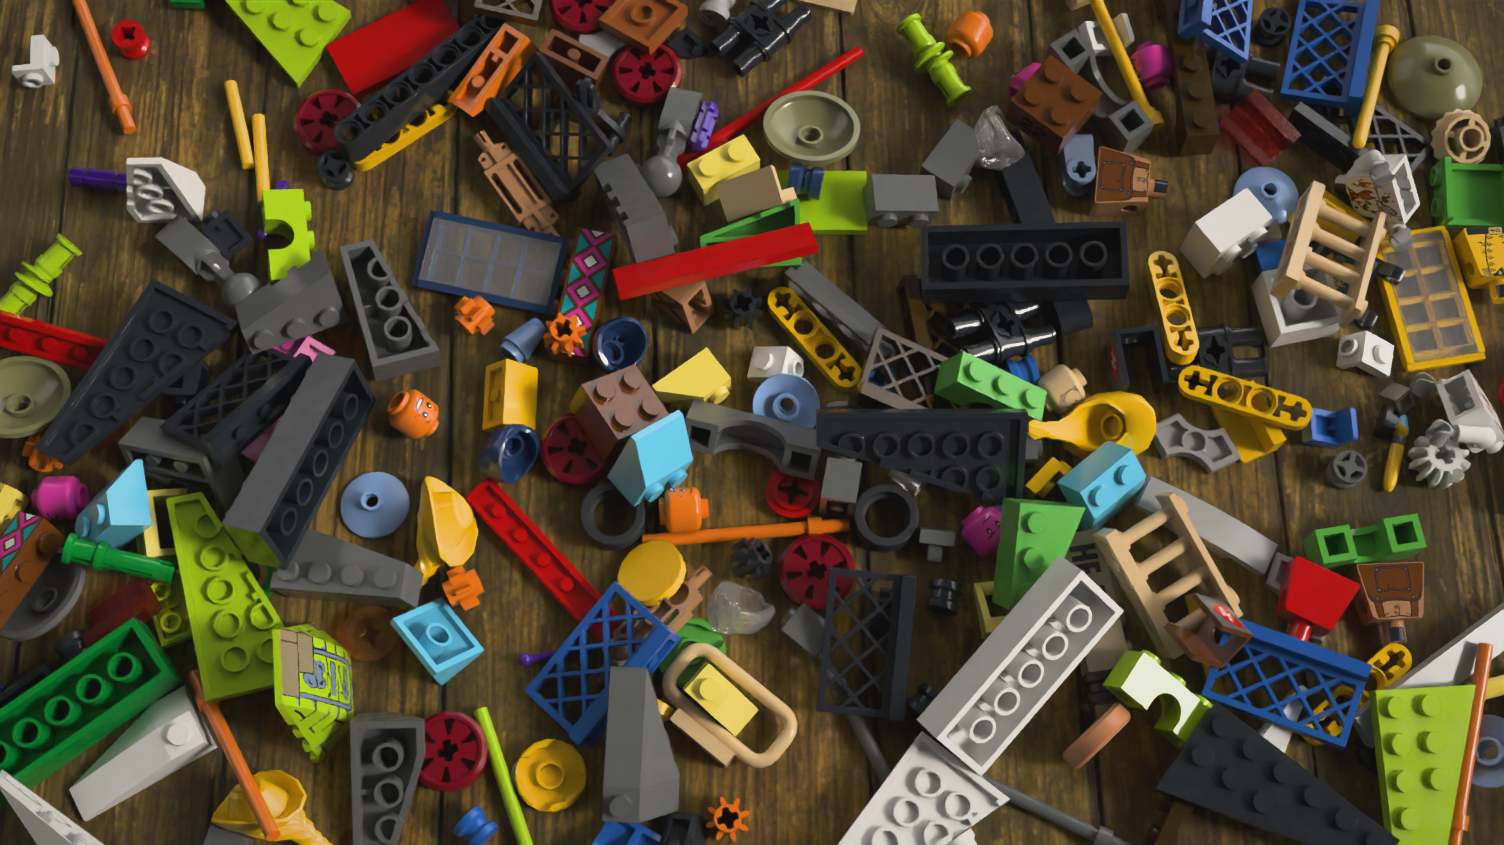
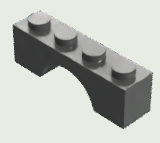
M1076 28L1051 43L1045 60L1051 55L1103 92L1097 109L1089 120L1112 149L1129 154L1146 143L1154 123L1135 100L1130 102L1124 101L1109 89L1098 70L1094 50Z
M694 399L685 418L691 450L715 455L727 449L750 450L771 459L781 473L814 480L823 449L816 446V429Z

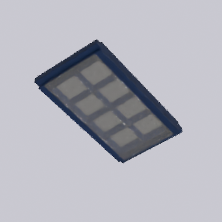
M430 210L411 286L460 298L466 296L469 299H474L479 295L489 304L552 316L554 302L558 297L562 270L565 268L570 239Z

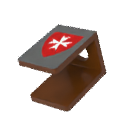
M1195 593L1192 599L1208 616L1207 619L1195 631L1167 623L1164 629L1191 660L1223 668L1254 635L1225 602ZM1216 628L1231 633L1230 639L1226 644L1218 645L1215 642L1214 632Z

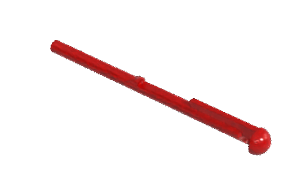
M857 45L716 131L710 136L706 150L694 152L691 150V147L685 150L684 153L677 156L676 160L682 173L687 171V163L729 142L728 139L762 119L768 107L778 98L792 92L810 90L864 56L862 48Z

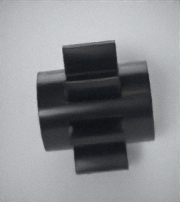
M748 288L746 292H738L737 289H733L731 300L723 299V307L728 309L723 313L724 321L732 320L735 324V330L746 326L752 330L754 319L762 320L763 312L757 309L762 305V298L757 297L754 299L751 295V288ZM741 306H742L744 310H748V311H747V312H743V310H742L741 308H738V307H741Z
M752 537L749 540L743 538L732 545L735 552L730 555L729 565L737 577L741 579L746 578V581L749 582L752 579L758 581L769 574L766 566L772 563V553L765 542L755 540Z

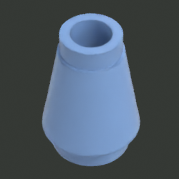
M532 318L502 338V344L498 347V350L504 359L526 363L543 338V335L547 332V329L540 320Z

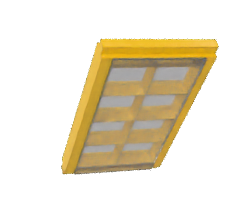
M1445 225L1411 230L1412 236L1409 239L1413 246L1400 253L1395 252L1390 245L1389 236L1391 234H1386L1378 246L1376 257L1384 262L1403 268L1405 275L1398 285H1394L1393 280H1391V284L1376 275L1405 372L1409 373L1484 361L1486 359L1485 348L1449 232L1446 230Z

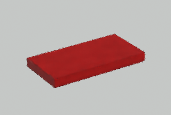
M419 0L326 45V48L351 94L356 99H359L391 83L459 30L460 27L444 0Z

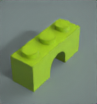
M303 189L262 190L261 208L264 234H280L291 242L286 248L268 250V282L272 286L288 276L287 271L295 265L300 268L309 262L310 250L315 248L314 232L307 231V221H311L312 217L310 201H304Z
M1125 650L1103 686L1125 705L1133 708L1147 710L1154 698L1158 696L1162 704V713L1154 729L1177 749H1180L1211 703L1201 695L1191 693L1184 687L1186 682L1180 676L1163 669L1159 665L1161 663L1160 659L1147 650H1142L1141 652Z

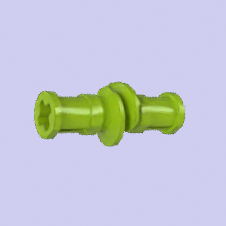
M918 13L904 19L895 30L898 35H903L910 45L912 53L915 57L919 58L915 64V71L918 74L928 72L935 86H938L946 97L947 106L953 107L966 99L972 92L970 86L964 85L957 75L954 66L948 62L954 52L949 50L942 53L941 50L944 48L945 43H936L933 36L929 35L920 22L921 16Z
M58 233L55 236L57 238L55 243L35 260L33 266L25 261L21 262L26 273H14L19 280L14 282L9 287L10 290L0 299V310L20 315L28 305H31L36 300L38 294L51 297L53 292L48 284L63 272L62 269L75 255L79 257L82 252L63 235Z

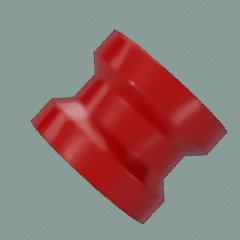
M123 20L113 28L111 33L112 40L125 58L139 60L149 53L151 41L138 22Z

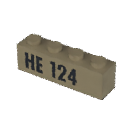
M1100 529L1075 532L1064 559L1081 569L1116 603L1114 593L1118 590L1117 579L1113 572H1109L1107 561L1092 536ZM1124 612L1079 663L1082 677L1094 672L1113 670L1125 650L1133 651L1131 642L1125 640L1122 629L1126 624Z

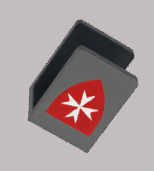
M1158 325L1113 330L1105 348L1114 391L1126 392L1129 387L1123 348L1144 346L1154 395L1160 394L1168 383L1169 378ZM1138 336V337H1135V338L1126 339V338H1128V337Z

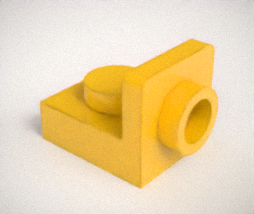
M1052 457L1024 486L1023 497L1033 500L1038 495L1043 499L1056 486L1057 481L1072 470L1071 466L1064 461L1059 462Z

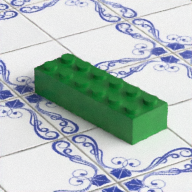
M135 617L131 618L1 708L0 771L3 769L28 789H32L183 683L184 679L163 647H161L149 626ZM0 790L1 811L9 805V802Z

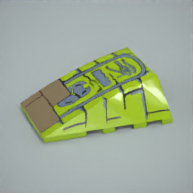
M315 623L272 630L275 706L286 723L293 725V733L296 738H305V740H302V747L305 752H310L311 761L319 763L350 728V721L354 718L351 653Z

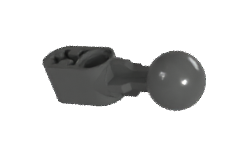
M670 87L658 126L656 147L659 153L649 158L643 164L640 171L649 188L654 192L655 197L670 196L677 191L681 184L682 171L676 160L678 155L684 153L686 145H690L688 141L703 102V93L676 87Z
M179 214L154 236L166 251L196 277L201 276L206 282H215L222 288L221 297L224 305L235 314H237L236 304L264 287L256 276L244 272L235 274L229 269V261L222 256L219 249Z

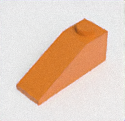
M504 23L448 101L474 117L485 109L484 105L491 97L498 98L532 54L535 51L538 52L539 49L527 36Z

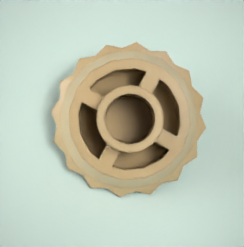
M1457 108L1453 112H1446L1442 119L1436 121V128L1431 132L1433 139L1430 145L1434 149V157L1439 160L1447 156L1451 157L1452 163L1478 164L1485 159V155L1490 149L1491 135L1487 123L1482 120L1479 114H1474L1469 109L1463 111Z

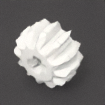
M1433 435L1419 436L1414 441L1415 447L1411 448L1407 455L1414 460L1409 464L1408 469L1418 470L1419 472L1416 481L1426 478L1428 488H1434L1439 484L1442 489L1450 487L1453 482L1458 483L1464 478V472L1471 465L1470 462L1464 459L1469 455L1470 450L1461 449L1459 447L1461 442H1454L1451 438H1448L1441 447H1435L1429 443V439Z

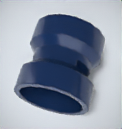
M792 163L787 188L794 187L796 196L804 194L809 199L819 200L825 168L813 167L812 169H807L802 164ZM804 174H805V175H806L805 184H804V188H802L803 178H804Z

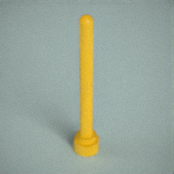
M1089 0L1133 100L1154 123L1151 132L1158 130L1165 125V121L1161 112L1156 111L1155 107L1150 106L1104 1Z
M1380 25L1374 30L1372 47L1375 54L1352 140V145L1356 149H1361L1366 144L1387 56L1398 44L1400 33L1397 28L1391 25Z

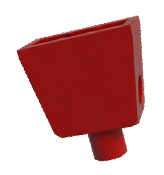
M1297 555L1286 564L1275 614L1279 619L1290 623L1286 635L1308 642L1311 634L1323 637L1333 630L1357 593L1360 584Z

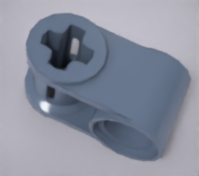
M1075 134L1056 157L1060 167L1063 191L1070 197L1081 198L1090 191L1091 181L1096 175L1094 142L1092 134Z

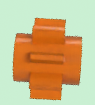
M479 295L474 299L464 296L454 306L458 314L454 321L470 336H473L476 332H480L485 336L495 325L491 318L495 310Z
M560 312L558 313V318L553 322L546 321L547 329L551 333H546L543 335L545 344L553 343L551 349L554 355L561 351L567 353L568 357H571L572 351L577 347L584 348L583 341L579 337L586 335L585 326H577V315L574 314L571 318L563 317Z
M47 430L30 435L22 451L23 456L29 457V465L40 472H50L55 467L61 469L63 464L40 453L35 448Z
M460 565L447 571L449 580L442 583V587L451 606L454 607L461 604L462 608L466 611L479 605L480 602L477 597L484 593L485 590L475 569L466 572L463 566Z
M720 797L721 806L717 810L713 807H708L707 809L714 816V821L708 822L706 827L707 829L717 828L716 841L719 842L723 835H730L731 841L736 843L735 833L739 830L746 833L749 831L748 827L742 824V819L749 817L750 812L739 811V798L731 805L726 804L725 799ZM729 811L731 816H738L739 819L733 822L734 828L727 829L725 824H718V821L723 819L722 812Z

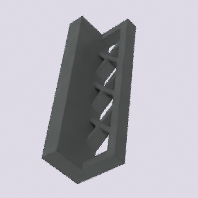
M807 261L797 270L790 266L784 273V287L793 290L818 318L865 357L874 330L877 327H881L890 331ZM883 340L880 341L879 349L885 360L897 356L892 344Z

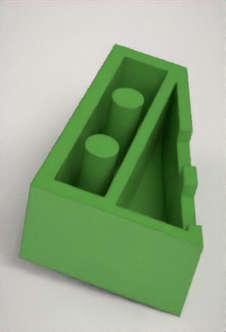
M799 198L700 236L701 248L799 225ZM802 257L758 268L801 266Z
M1003 498L1000 540L997 549L992 596L993 603L1012 610L1059 555L1065 558L1085 507L1068 502Z

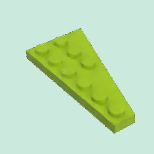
M224 0L229 9L259 44H262L270 53L278 66L282 67L289 75L291 81L298 89L327 51L326 45L336 39L352 17L350 10L333 0Z
M202 491L167 498L166 503L206 704L274 688L272 630L285 628L280 617L254 575L250 572Z
M1476 685L1368 691L1384 829L1400 840L1397 845H1448Z

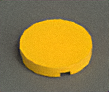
M651 540L638 545L628 553L621 563L618 583L644 606H654L660 604L659 600L665 597L669 599L677 592L684 581L686 564L683 561V556L673 544L665 540Z
M545 739L533 743L522 753L516 765L514 780L519 795L527 805L540 812L555 813L569 808L580 798L586 787L587 770L583 757L574 746L563 741Z

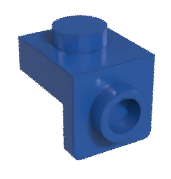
M1347 407L1337 412L1312 408V417L1308 425L1302 429L1304 444L1331 449L1341 447L1358 440L1355 408Z

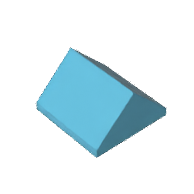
M442 597L397 616L390 622L441 686L484 651L483 647Z

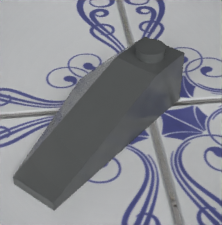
M611 666L602 811V821L641 823L676 812L679 809L680 772L672 754L669 736L664 728L659 711L660 707L648 668Z
M397 712L359 713L350 721L353 845H398L425 758V719Z

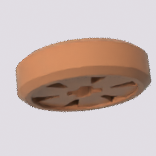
M1114 703L1063 752V759L1073 769L1081 768L1129 722L1131 713L1121 703Z

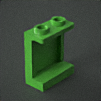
M1444 156L1431 168L1429 182L1434 187L1431 215L1435 217V227L1445 225L1446 229L1504 226V164L1452 163L1451 157Z

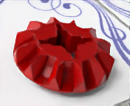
M778 469L767 482V502L774 513H778L786 519H802L805 515L814 511L820 500L821 488L816 476L814 480L781 473ZM795 480H797L798 492L803 495L802 497L796 496L795 501L790 505L788 494L783 491L784 489L790 490Z

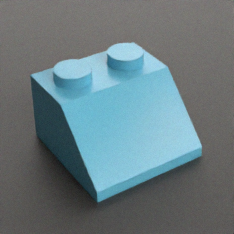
M677 410L632 435L607 477L633 507L645 500L648 502L654 501L662 494L665 488L669 486L676 488L687 478L686 470L693 461L683 414Z
M1107 440L1057 481V484L1068 503L1085 507L1080 525L1086 531L1099 529L1138 497L1143 488L1146 475L1132 449Z
M134 460L106 484L77 516L75 532L78 537L97 543L104 540L111 544L112 548L122 549L152 526L142 460Z

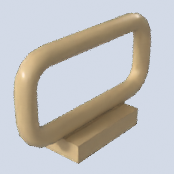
M698 642L688 645L670 664L663 676L662 688L664 695L677 708L676 712L669 719L670 723L724 768H727L735 756L750 767L764 768L770 766L781 757L797 733L798 723L794 712L789 706L720 650L708 643ZM699 656L707 658L782 720L783 730L768 750L761 754L751 751L677 689L676 682L678 677L694 658Z

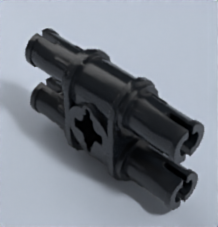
M752 0L749 6L739 15L729 19L728 27L709 42V46L714 54L721 58L739 42H744L748 48L731 61V67L734 72L743 78L761 61H770L772 55L785 44H790L794 38L793 34L812 19V14L805 5L800 3L783 19H778L773 13L789 0Z
M1204 42L1208 66L1210 67L1209 73L1213 95L1231 100L1233 104L1242 101L1267 108L1274 89L1246 82L1244 77L1247 74L1274 82L1281 63L1255 56L1249 49L1248 61L1239 64Z
M1039 301L998 302L995 305L983 308L977 306L969 314L947 319L944 325L946 335L951 340L974 333L978 336L980 343L964 346L959 353L965 351L981 360L990 361L994 364L1002 363L1004 359L1015 356H1026L1032 349L1051 345L1056 340V332L1051 324L1026 330L1021 323L1022 320L1039 316L1038 314L1041 312Z
M1226 323L1212 327L1197 328L1195 326L1199 339V348L1194 360L1185 365H1166L1169 378L1166 385L1178 384L1181 371L1189 366H1200L1240 379L1265 377L1268 373L1266 357L1236 359L1232 347L1260 345L1262 342L1260 325L1230 327ZM1160 334V339H1161V343H1162L1163 353H1165L1164 346H1163V342H1162V338H1161V334ZM1181 336V337H1179V341H1178V343H1177V346H1181V347H1182V344H1181V338H1182V336ZM1193 375L1191 379H1184V381L1193 383L1195 386L1200 385L1204 387V384L1199 382V376ZM1210 379L1209 384H1214L1216 380Z

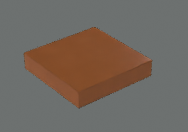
M617 0L599 18V24L603 30L651 55L686 18L688 8L677 0Z

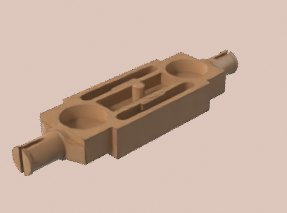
M480 131L481 137L477 133L474 136V140L483 150L478 158V162L484 170L485 179L520 228L524 226L526 230L559 236L554 229L555 225L559 222V217L553 210L552 201L518 153H512L505 142L494 145L485 131ZM515 166L521 167L543 200L537 198ZM493 180H499L506 190L505 193L512 203L517 205L522 212L521 214L516 213Z
M702 564L689 579L684 577L682 585L669 599L665 597L659 600L660 604L645 607L677 633L694 616L691 611L703 600L698 588L713 574ZM637 610L633 612V614H641ZM647 619L634 620V639L646 638L655 626ZM624 621L612 633L611 642L627 640V621ZM628 646L611 648L612 666H623L628 660ZM605 674L592 675L602 686L604 685Z

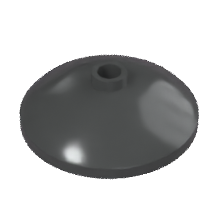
M59 547L0 631V635L10 641H26L39 637L59 625L70 614L81 597L85 585V565L70 562L68 565L62 564L61 558L64 547Z

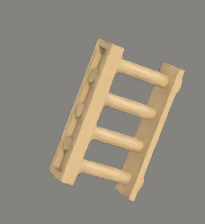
M1313 180L1298 199L1270 295L1283 300L1291 289L1296 291L1299 288L1342 308L1338 326L1345 329L1354 318L1359 320L1368 306L1365 296L1378 246L1386 235L1387 230L1383 226L1387 214L1380 211L1368 225L1325 205L1326 201L1322 198L1326 185ZM1321 217L1362 236L1360 247L1320 229L1316 219ZM1312 240L1356 260L1354 269L1350 270L1312 252L1309 243ZM1307 264L1348 283L1347 295L1305 276L1302 267Z
M1160 492L1155 497L1161 509L1123 533L1117 531V529L1102 528L1092 536L1159 655L1176 659L1184 654V651L1164 629V626L1169 623L1163 612L1165 605L1201 582H1204L1213 599L1225 602L1238 618L1243 613L1238 606L1240 603L1238 595L1230 586L1226 585L1187 515L1189 510L1185 501L1179 495H1176L1175 492ZM1169 521L1179 539L1141 563L1135 562L1129 552L1131 544ZM1186 551L1196 569L1159 593L1152 592L1146 582L1148 575ZM1198 608L1174 625L1192 630L1203 623L1208 616L1201 608Z

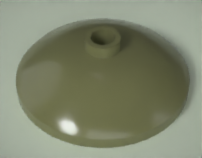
M1423 35L1403 42L1392 53L1385 69L1386 86L1394 102L1409 115L1428 122H1436L1442 119L1446 112H1453L1457 108L1463 111L1471 110L1478 101L1482 91V73L1476 59L1462 45L1446 37Z
M797 91L778 98L768 107L763 120V133L769 146L780 156L798 164L817 166L839 161L854 150L860 136V122L851 106L834 95L820 91Z
M15 356L0 360V438L30 436L47 429L72 395L69 378L59 365L50 360L35 356Z

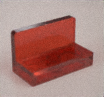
M1254 89L1219 122V126L1260 167H1267L1281 151L1293 144L1302 135L1257 89Z
M136 577L89 613L94 627L82 635L87 648L100 641L131 618L135 617L145 623L163 610L148 580Z

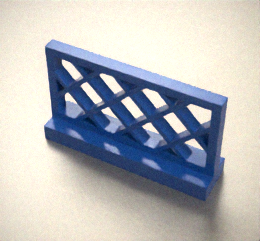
M1181 0L1177 33L1179 36L1186 40L1197 36L1239 64L1248 61L1253 0H1230L1232 3L1230 5L1227 0H1215L1219 7L1218 10H1216L1213 0ZM1232 8L1235 9V11H1236V13H1237V15H1238V17H1239V19H1240V23H1239V24H1238V22H1237V20H1236V18H1235V16H1234V14H1233V12H1232V10H1231ZM1220 13H1222L1230 30H1226L1219 16ZM1211 24H1212V26H1213V28H1214L1216 34L1213 33L1212 31H1210L1209 29H1207V28H1209V27L1211 26ZM1232 33L1238 47L1234 46L1229 34Z
M1300 0L1279 99L1344 108L1343 116L1357 118L1364 91L1380 0H1366L1365 3L1345 0ZM1305 7L1319 8L1323 14L1312 19L1304 9ZM1341 12L1356 13V18L1344 23L1337 14ZM1329 19L1337 28L1325 33L1318 25ZM1311 29L1318 38L1306 43L1300 34ZM1343 33L1351 43L1340 48L1332 39ZM1325 44L1332 53L1321 58L1313 49ZM1306 54L1313 63L1302 68L1294 59ZM1338 58L1346 68L1335 73L1327 64ZM1320 68L1327 78L1316 83L1308 74ZM1300 78L1309 87L1303 91L1288 89L1290 83ZM1334 83L1341 91V97L1327 95L1322 89Z
M614 581L530 683L525 692L570 734L569 737L577 745L592 748L607 730L610 668L612 666L611 648L628 646V660L620 667L648 668L649 675L651 676L682 637L672 628L665 625L623 586ZM619 594L626 600V615L610 617L609 604ZM633 607L641 614H633ZM647 619L655 626L646 638L634 639V620ZM627 621V640L611 642L610 623ZM594 624H603L604 643L587 645L588 629ZM604 648L605 668L588 670L587 650ZM580 651L581 671L565 672V657L569 652ZM605 674V688L602 692L589 695L588 675ZM581 676L582 696L565 697V678ZM548 679H557L558 698L546 699L538 692ZM589 700H594L593 703L589 706ZM582 701V716L573 725L566 718V703ZM552 704H558V710Z
M1239 618L1254 635L1242 647L1248 660L1234 666H1230L1228 662L1224 666L1225 669L1217 672L1218 667L1211 666L1201 696L1210 702H1218L1223 707L1344 750L1372 665ZM1223 632L1219 645L1226 644L1230 639L1231 633ZM1251 652L1258 654V656L1254 657ZM1267 658L1278 662L1283 673L1266 679L1258 662ZM1251 665L1260 682L1243 689L1234 672ZM1287 665L1292 666V667H1295V668H1292V669L1289 670V668H1288ZM1302 671L1309 672L1315 677L1318 686L1301 692L1293 675ZM1228 675L1237 691L1223 696L1212 692L1211 688L1214 680ZM1287 678L1296 695L1278 702L1270 685ZM1342 684L1355 690L1350 701L1338 705L1329 688ZM1264 688L1272 705L1263 709L1253 707L1246 694ZM1322 691L1331 709L1314 715L1305 697ZM1240 697L1241 700H1242V702L1237 701V700H1234V699H1237V698ZM1299 700L1308 718L1294 722L1286 717L1282 707ZM1349 708L1345 718L1342 710ZM1276 710L1278 715L1272 714L1270 712ZM1335 714L1342 726L1340 737L1324 733L1318 720ZM1312 723L1314 729H1313V728H1310V727H1308V726H1306V725Z

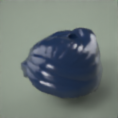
M618 317L603 323L591 341V352L596 365L607 374L634 364L638 366L646 352L648 344L647 331L640 321L631 317Z
M514 423L498 428L484 443L481 454L477 459L479 473L485 478L496 482L516 483L530 470L539 456L540 443L536 432L526 425Z

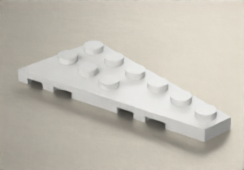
M921 731L838 845H946L1006 803L1010 798Z

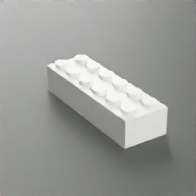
M1059 555L917 720L937 740L982 776L1124 611L1081 569Z

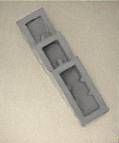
M1152 476L1147 478L1134 507L1150 516L1161 509L1155 495L1160 492H1175L1176 495H1179L1185 501L1189 510L1187 515L1208 550L1220 558H1231L1255 575H1265L1278 544L1189 493ZM1169 521L1162 524L1164 527H1166L1167 529L1176 534Z

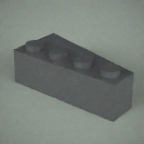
M627 153L600 163L594 170L593 174L599 193L634 264L676 254L674 246L678 244L676 233L672 225L668 226L661 204H659L654 192L651 191L641 175L640 164L635 165Z
M373 239L340 246L344 270L375 381L441 366L438 346L431 339L424 323L414 311L407 295L394 278L393 272Z
M308 528L287 569L283 570L274 567L270 588L289 598L417 608L423 573L400 560Z

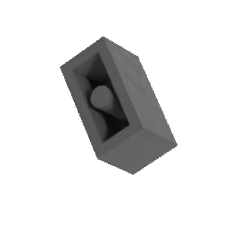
M956 119L922 164L919 175H935L937 193L951 201L957 191L961 194L965 191L972 179L969 175L974 168L980 170L987 161L990 153L986 150L990 139L961 120Z
M871 174L863 187L867 224H878V226L884 228L892 227L896 224H908L913 228H921V226L929 225L939 212L935 175Z
M844 455L827 458L818 516L836 519L849 518V521H852L862 469L861 462H855L856 459Z

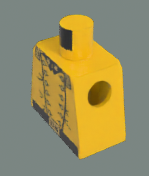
M1504 226L1464 228L1454 238L1452 245L1468 287L1471 289L1489 288L1492 303L1503 304Z

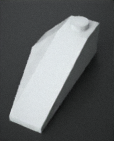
M162 157L127 158V210L137 223L170 222L178 214L188 222H202L205 185L196 172Z
M184 685L151 704L69 789L83 821L87 822L217 748L188 687Z
M3 769L0 771V790L37 845H105Z

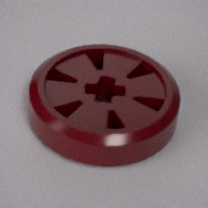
M549 0V8L552 19L559 29L569 35L580 37V34L590 35L602 31L599 18L617 0H588L589 4H585L584 8L579 7V4H582L584 0Z
M662 43L651 55L629 45L617 55L612 66V80L615 91L624 102L636 108L653 109L663 106L670 87H681L682 68L680 60L673 50ZM646 70L652 71V76L649 75V79L642 78V73L645 74Z
M338 89L320 90L305 98L297 108L294 116V130L302 146L308 152L318 157L327 151H339L334 137L335 126L361 106L359 101L353 95ZM329 119L334 121L335 126L332 128H328L326 121Z
M572 412L555 419L547 427L541 439L540 453L546 470L556 481L567 486L585 487L600 481L611 470L616 458L613 457L606 461L602 459ZM579 442L581 446L587 445L588 448L583 449L585 454L577 456L575 452L569 453V451L574 450L573 444Z
M808 534L799 537L785 549L781 556L778 570L781 589L785 596L796 606L800 607L805 603L813 611H825L829 568L855 569L853 557L843 543L829 535ZM811 565H816L818 569L825 568L826 571L823 572L822 580H818L815 576H808V573H811ZM837 576L835 591L844 601L853 587L854 579L847 576ZM836 597L834 598V607L840 604Z
M455 711L436 713L425 719V758L418 780L427 787L439 792L450 793L468 788L480 778L488 763V744L484 731L474 719L463 713ZM451 742L453 747H458V752L453 753V760L447 761V758L444 756L440 757V752L445 750V744Z

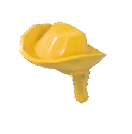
M1123 391L1097 393L1087 397L1062 414L1059 421L1041 422L1033 419L1027 423V435L1033 440L1046 437L1051 440L1062 441L1065 450L1082 460L1087 458L1107 440L1132 449L1136 456L1148 449L1156 433V416L1151 405L1141 395Z
M426 476L421 485L420 505L417 514L416 547L419 558L414 568L423 573L421 588L427 583L429 577L436 574L437 568L444 564V562L450 567L463 565L474 553L478 536L474 511L469 504L447 484L431 476Z
M261 770L253 775L281 833L274 841L293 840L299 845H333L322 836L321 832L315 830L313 822L306 818L303 806L307 794L298 779L282 770ZM237 784L216 809L211 823L229 831L266 840L240 785Z

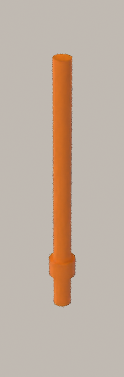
M72 0L109 94L108 103L111 111L118 117L124 134H132L136 131V127L130 114L131 105L127 96L122 94L85 0Z
M808 517L807 521L704 529L694 532L643 534L642 537L643 543L651 540H665L674 546L739 541L743 538L749 540L752 537L763 539L849 532L850 521L849 518L822 520L821 517Z
M1478 643L1472 685H1476L1448 845H1461L1463 831H1468L1470 817L1466 816L1494 647V645L1489 643Z
M193 670L188 674V679L196 693L194 700L199 710L206 714L267 841H274L281 833L219 708L220 701L206 704L199 670Z

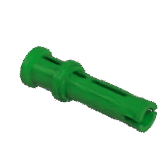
M76 533L69 534L61 558L62 564L68 565L70 562L90 566L95 572L103 571L104 569L114 570L124 574L156 580L168 585H172L178 565L176 562L164 561L112 548L111 544L104 540L97 543L78 538Z

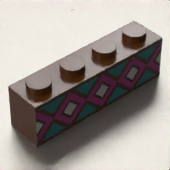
M578 228L576 239H570L567 251V258H570L568 269L562 270L560 288H563L561 299H556L554 302L552 317L557 319L560 312L563 317L571 318L574 314L577 315V326H585L586 335L579 337L583 341L584 348L577 347L572 351L571 357H568L567 353L561 351L554 355L551 349L553 343L545 344V349H548L552 362L591 369L593 362L591 341L602 324L613 277L612 269H615L619 252L617 235Z
M17 511L0 535V631L66 538L65 535L43 517Z

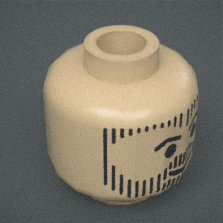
M1063 364L1040 377L1037 386L1047 391L1044 406L1048 413L1054 411L1057 414H1064L1085 399L1083 386L1087 384V381L1076 367L1070 370Z

